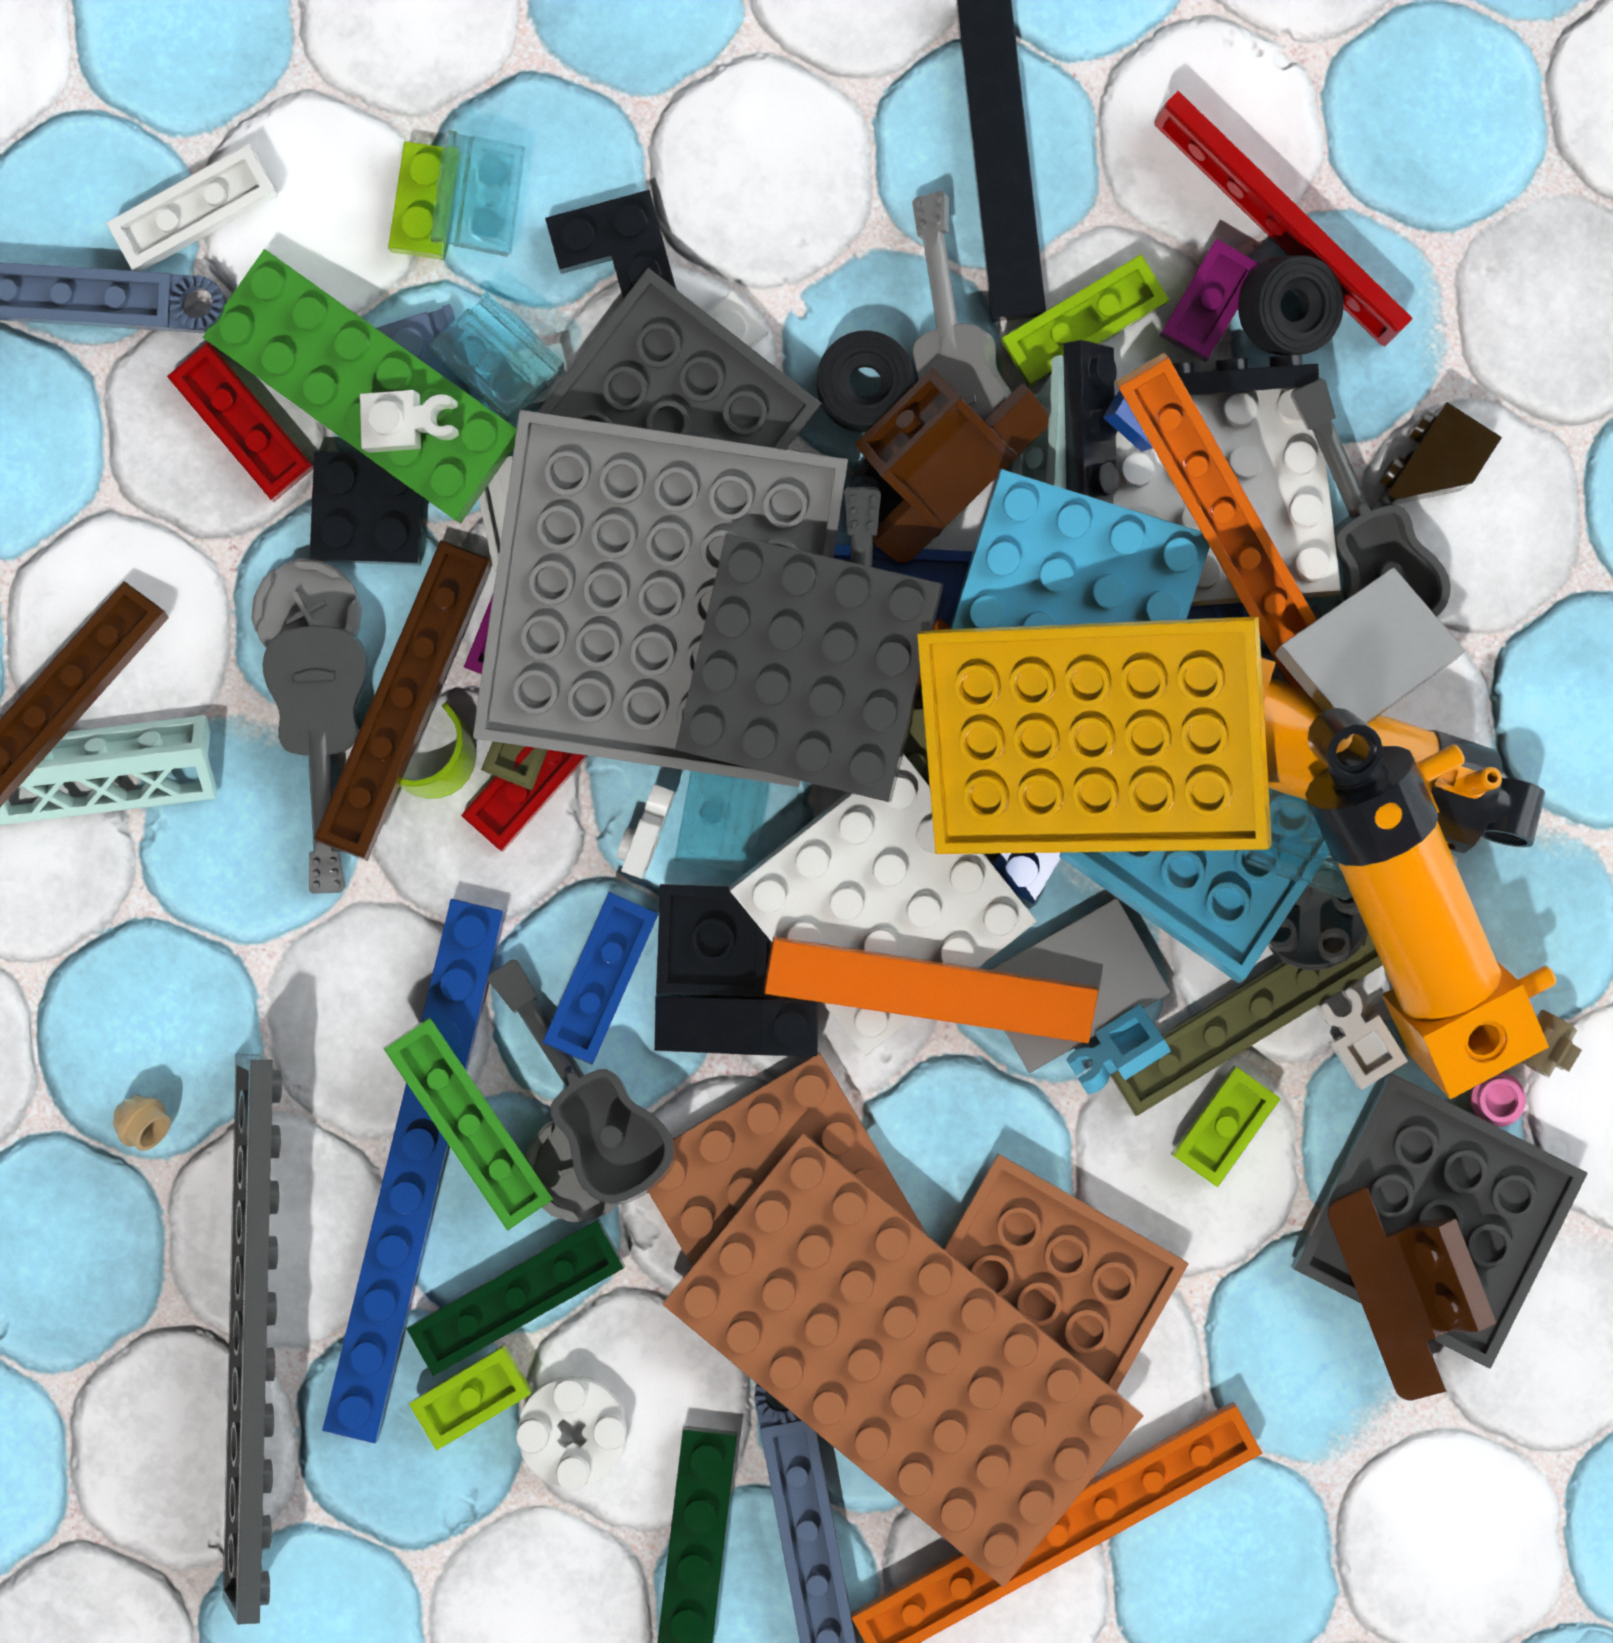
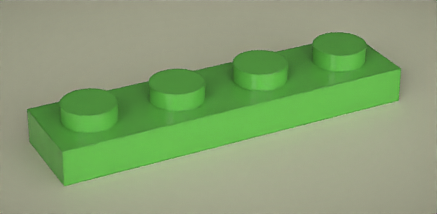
M430 1017L383 1047L507 1231L553 1200Z

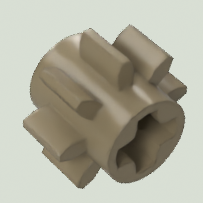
M1541 1010L1537 1019L1549 1048L1521 1063L1539 1074L1550 1078L1556 1067L1562 1071L1570 1072L1582 1049L1572 1044V1040L1578 1031L1576 1028L1559 1017Z

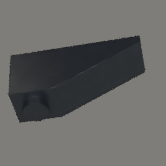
M655 996L654 1051L817 1056L818 1002L796 998Z

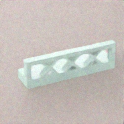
M206 715L67 732L18 787L25 788L38 795V798L34 803L10 805L8 799L0 808V825L216 799L217 786L208 758L210 728ZM195 766L200 782L180 784L168 778L167 775L172 769ZM132 774L147 783L142 789L127 791L112 782L117 776ZM78 781L93 790L88 796L72 797L58 789L64 782Z

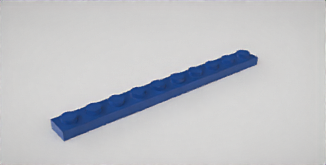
M450 899L421 1022L428 1017L432 1019L467 1071L489 983L488 975L491 974L506 911ZM407 1083L322 1429L324 1432L374 1444L379 1439L449 1149L448 1143Z

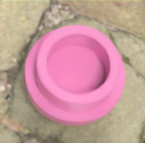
M1501 1072L1473 1087L1470 1092V1106L1474 1115L1497 1127L1514 1123L1522 1115L1525 1108L1526 1096L1522 1085L1516 1078Z

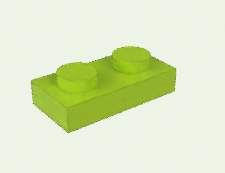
M404 141L388 243L390 252L444 260L460 158L458 149Z
M1233 1065L1173 1149L1171 1155L1218 1188L1281 1098Z
M504 1344L409 1402V1406L435 1450L438 1451L531 1395L533 1390Z

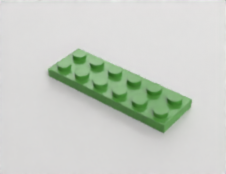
M263 249L225 304L224 310H222L223 313H221L222 316L219 317L218 322L210 327L202 337L459 523H462L514 449L517 428L266 249ZM414 390L420 394V405H423L430 397L440 394L448 395L457 401L458 408L444 409L437 416L438 426L452 425L458 429L459 436L452 440H440L429 433H421V449L368 453L361 448L360 394Z

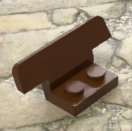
M932 367L854 444L880 476L904 498L878 524L877 535H873V543L897 562L911 561L997 477L999 469H1006L1047 428L1049 422L1047 411L1024 383L983 420Z
M1367 1187L1358 1188L1333 1200L1328 1207V1219L1395 1392L1399 1397L1408 1401L1447 1392L1427 1341L1449 1331L1481 1332L1497 1324L1457 1220H1421L1385 1234Z

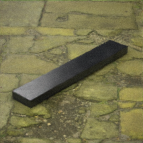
M956 0L991 322L1037 317L1046 312L1012 2L1011 0Z

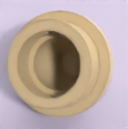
M135 1094L129 1099H124L114 1111L113 1126L118 1139L126 1146H135L140 1151L149 1150L161 1142L169 1131L171 1120L165 1114V1106L156 1098L142 1097Z

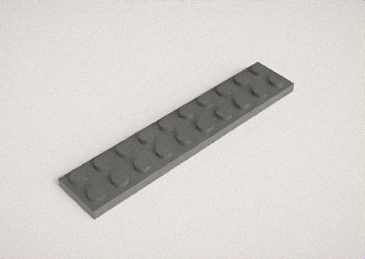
M235 1054L222 1599L237 1625L260 1623V1606L269 1605L270 1576L268 1571H262L261 1559L262 1549H270L272 1538L270 1515H263V1493H271L273 1486L271 1459L264 1458V1437L273 1436L274 1408L272 1403H266L265 1387L266 1381H274L276 1368L275 1350L273 1347L267 1348V1326L275 1325L277 1317L276 1293L268 1292V1270H276L278 1264V1241L276 1236H269L270 1214H277L279 1210L278 1181H271L270 1173L271 1158H279L281 1148L279 1125H272V1103H280L282 1075L281 1070H273L272 1059L259 1054Z

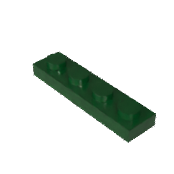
M598 1218L414 1322L406 1329L432 1376H435L624 1269L626 1265Z
M683 1426L657 1643H713L737 1432Z

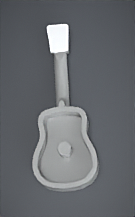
M942 191L916 197L912 201L917 236L923 239L937 328L916 340L913 346V361L918 373V381L933 367L964 401L985 420L1012 392L997 370L996 346L992 336L977 325L958 324L944 238V234L949 233V196Z

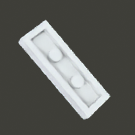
M247 144L106 222L131 269L133 271H144L276 198L278 195L252 148Z

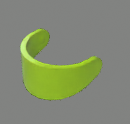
M447 702L441 706L455 724L457 743L454 753L445 767L435 775L415 781L402 779L399 787L414 796L438 799L452 795L465 785L474 770L476 746L472 733L462 718Z

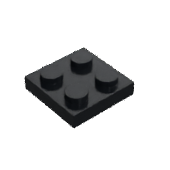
M314 451L309 559L337 563L421 566L424 497L363 453Z
M660 884L656 993L766 997L763 989L767 970L768 937L730 892L729 887Z

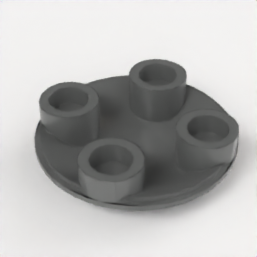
M1317 869L1268 944L1270 950L1283 962L1306 970L1327 969L1345 962L1363 945L1367 938L1368 930L1343 874L1332 870Z

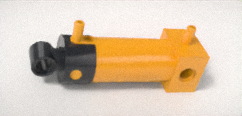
M1261 658L1269 789L1307 801L1305 793L1309 783L1322 770L1327 768L1309 749L1307 739L1309 727L1314 719L1323 711L1304 689L1271 679L1275 662ZM1383 715L1368 723L1381 738L1382 746H1400L1408 749L1416 763L1452 744L1457 745L1461 749L1465 758L1464 764L1427 783L1439 810L1437 821L1449 850L1465 853L1475 846L1480 837L1494 843L1512 847L1526 848L1534 844L1545 791L1529 782L1502 778V758L1497 750L1437 730H1426ZM1353 735L1348 739L1343 738L1340 741L1336 753L1344 751L1350 745Z
M1333 708L1322 712L1309 727L1307 739L1309 749L1327 768L1322 770L1309 783L1305 793L1306 799L1333 860L1338 862L1393 989L1383 993L1382 997L1406 1051L1432 1081L1452 1099L1549 1048L1529 999L1556 985V977L1548 966H1543L1517 979L1496 960L1438 824L1437 813L1439 810L1427 783L1463 765L1465 758L1461 749L1457 745L1452 744L1416 763L1410 750L1400 746H1382L1381 738L1376 731L1347 709ZM1353 734L1350 745L1344 751L1336 753L1340 741L1346 736Z

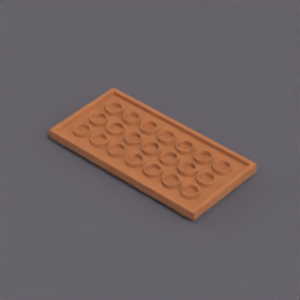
M803 1132L662 1303L664 1307L1003 1588L1144 1417L1139 1409Z

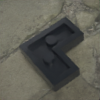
M650 190L545 218L561 274L613 260L623 300L647 268H650L676 289Z

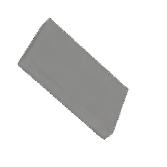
M1393 567L1286 641L1274 654L1323 712L1333 708L1347 709L1368 724L1457 660L1465 650ZM1353 734L1346 736L1345 739H1348Z
M1118 898L1110 900L989 969L1096 986L1099 992L1090 1039L1096 1036L1094 1034L1096 1031L1137 1005L1141 1004L1145 1008L1171 993ZM1005 1031L1028 1073L1035 1071L1083 1043Z

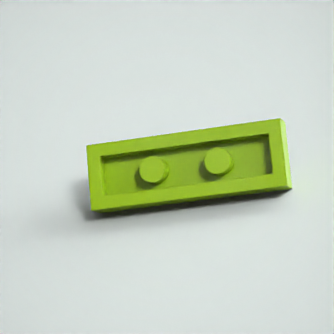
M1142 254L1002 337L1001 343L1029 388L1051 375L1052 365L1050 362L1054 356H1064L1063 343L1085 340L1102 344L1167 305L1169 298Z

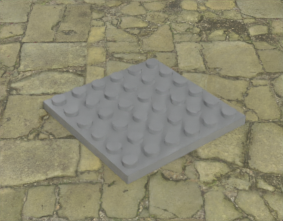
M520 410L473 738L799 787L800 780L675 750L726 533L833 558L848 459Z

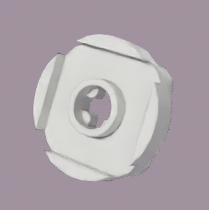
M580 1376V1378L567 1377L562 1379L561 1377L544 1383L530 1396L520 1414L516 1440L525 1463L540 1479L549 1484L561 1486L566 1490L581 1489L583 1486L600 1481L614 1469L623 1454L627 1433L624 1409L612 1390L593 1378ZM563 1419L571 1424L577 1419L585 1423L582 1435L586 1440L579 1445L572 1441L567 1445L562 1442L560 1437L563 1431L558 1424Z

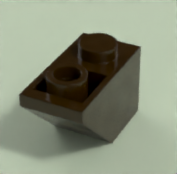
M1448 402L1443 404L1434 413L1426 409L1408 435L1415 443L1405 459L1396 455L1381 476L1379 483L1386 488L1378 502L1381 504L1390 503L1397 505L1463 490L1475 481L1502 437Z

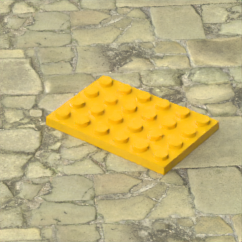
M1259 617L944 629L922 631L917 634L935 854L1268 850L1272 845Z

